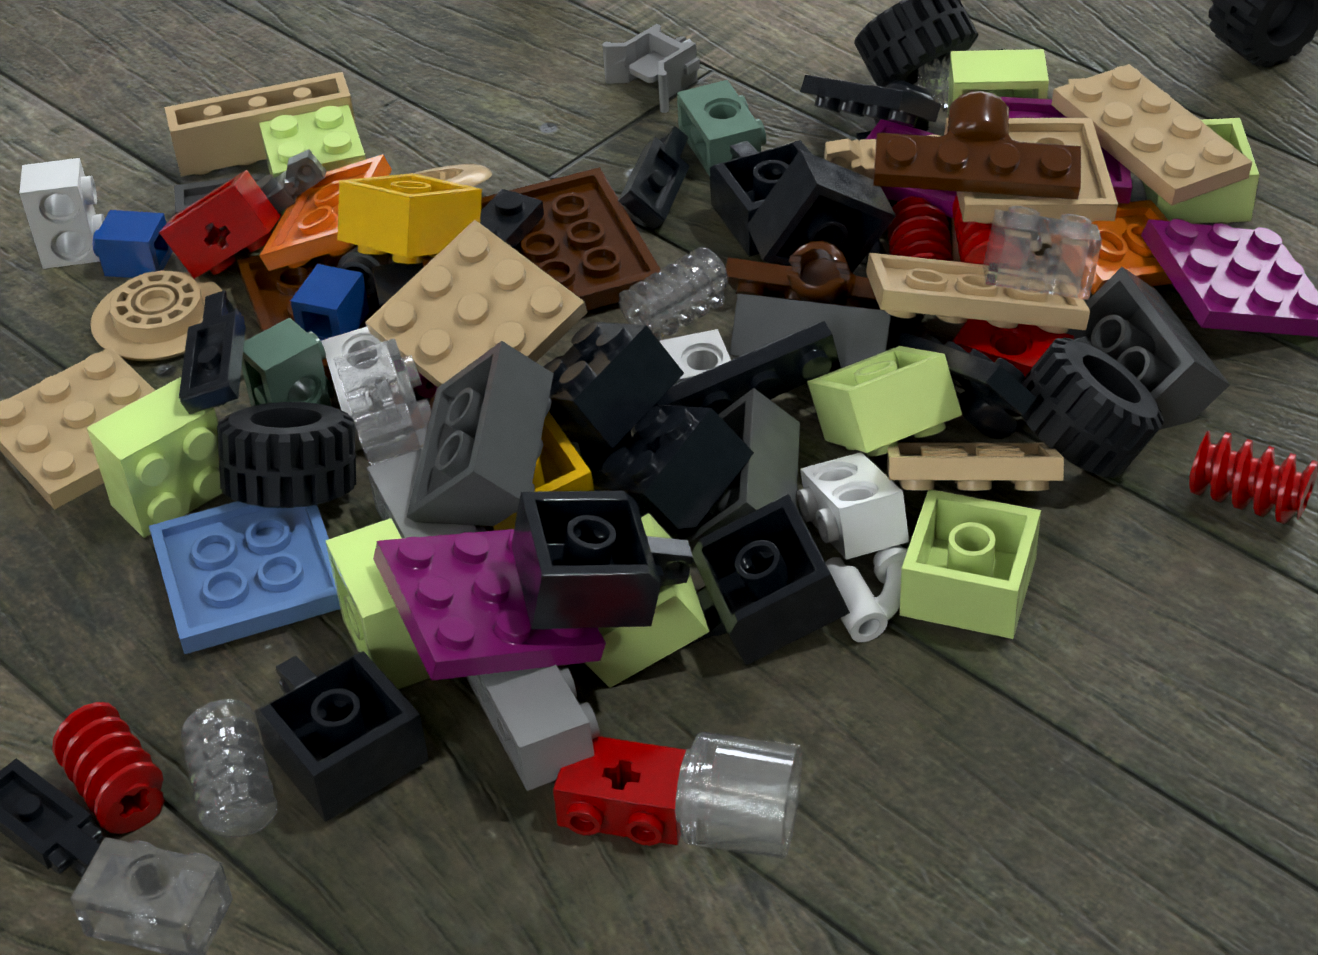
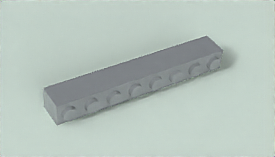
M422 449L367 467L375 508L382 521L392 519L401 538L486 531L484 526L475 528L474 525L420 523L407 518ZM566 665L466 677L527 791L555 781L560 768L594 756L592 739L600 736L599 726L589 703L585 702L579 705L576 700V687Z

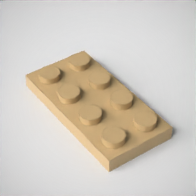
M1130 64L1119 66L1113 70L1088 78L1079 79L1076 82L1055 88L1053 91L1051 103L1053 107L1067 118H1092L1100 146L1171 206L1249 178L1252 166L1250 159Z
M869 253L866 274L879 308L895 317L912 318L916 316V313L936 315L939 319L950 323H964L967 321V318L987 320L993 326L1007 329L1016 328L1018 324L1037 325L1044 331L1056 334L1067 333L1068 329L1086 330L1090 309L1068 273Z

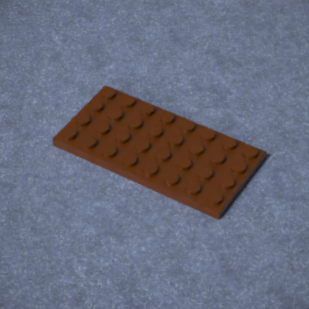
M600 167L509 190L543 201L544 209L543 218L514 249L585 302L587 311L664 290L663 272L624 207L618 201L617 195ZM493 194V195H489V196H486V197H482V199H481V210H482L497 194ZM354 244L349 251L339 256L332 257L326 254L312 258L309 262L298 268L285 266L268 271L259 255L237 260L240 275L261 332L288 318L295 322L290 300L316 265L321 264L337 268L342 256L358 245ZM391 254V256L389 257L388 264L397 263L392 261ZM424 255L423 267L426 266L434 257ZM377 293L367 295L370 312L358 329L367 327L365 322L379 310ZM325 358L322 360L325 376L328 380H332L327 359ZM373 362L366 363V364H364V365H362V366L369 365V364H371V363H373Z

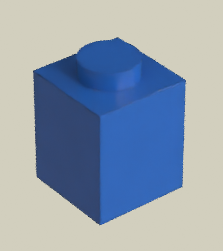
M110 210L101 227L94 232L92 242L94 254L100 259L104 276L134 278L144 273L164 270L173 253L159 233L167 224L164 213Z
M321 264L316 265L290 300L295 323L306 332L312 331L315 333L320 341L357 330L370 312L363 273Z

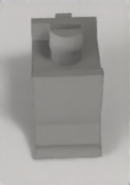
M655 24L627 42H604L602 44L605 82L608 84L629 83L636 78H640L647 83H653L658 80L660 112L662 113L669 111V98L698 80L697 70L700 69V59L696 56V43L690 39L686 40L685 36L673 39L661 33V26Z

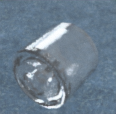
M706 731L697 734L691 748L686 750L683 757L676 792L675 815L677 823L680 824V833L684 843L784 859L791 845L798 809L802 773L801 746Z

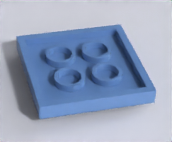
M236 501L149 525L184 655L340 609L325 542L329 538L317 505L295 508H269Z

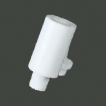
M901 545L879 550L874 556V573L878 580L884 583L883 590L878 597H874L857 568L846 566L839 557L830 558L825 562L850 612L841 617V620L854 641L867 642L877 638L884 632L888 620L894 616L900 607L901 568L908 550Z

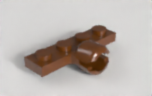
M971 91L962 94L951 103L948 114V133L946 135L937 137L877 133L873 186L1078 200L1081 189V146L1027 143L1012 140L1009 136V107L994 93Z
M811 241L800 246L790 256L789 262L791 266L730 257L727 259L724 277L732 289L736 290L737 295L746 294L763 297L765 295H773L789 300L880 310L869 279L852 274L843 253L834 244L825 241ZM916 313L915 317L924 318L925 314ZM897 317L901 322H910L911 319Z

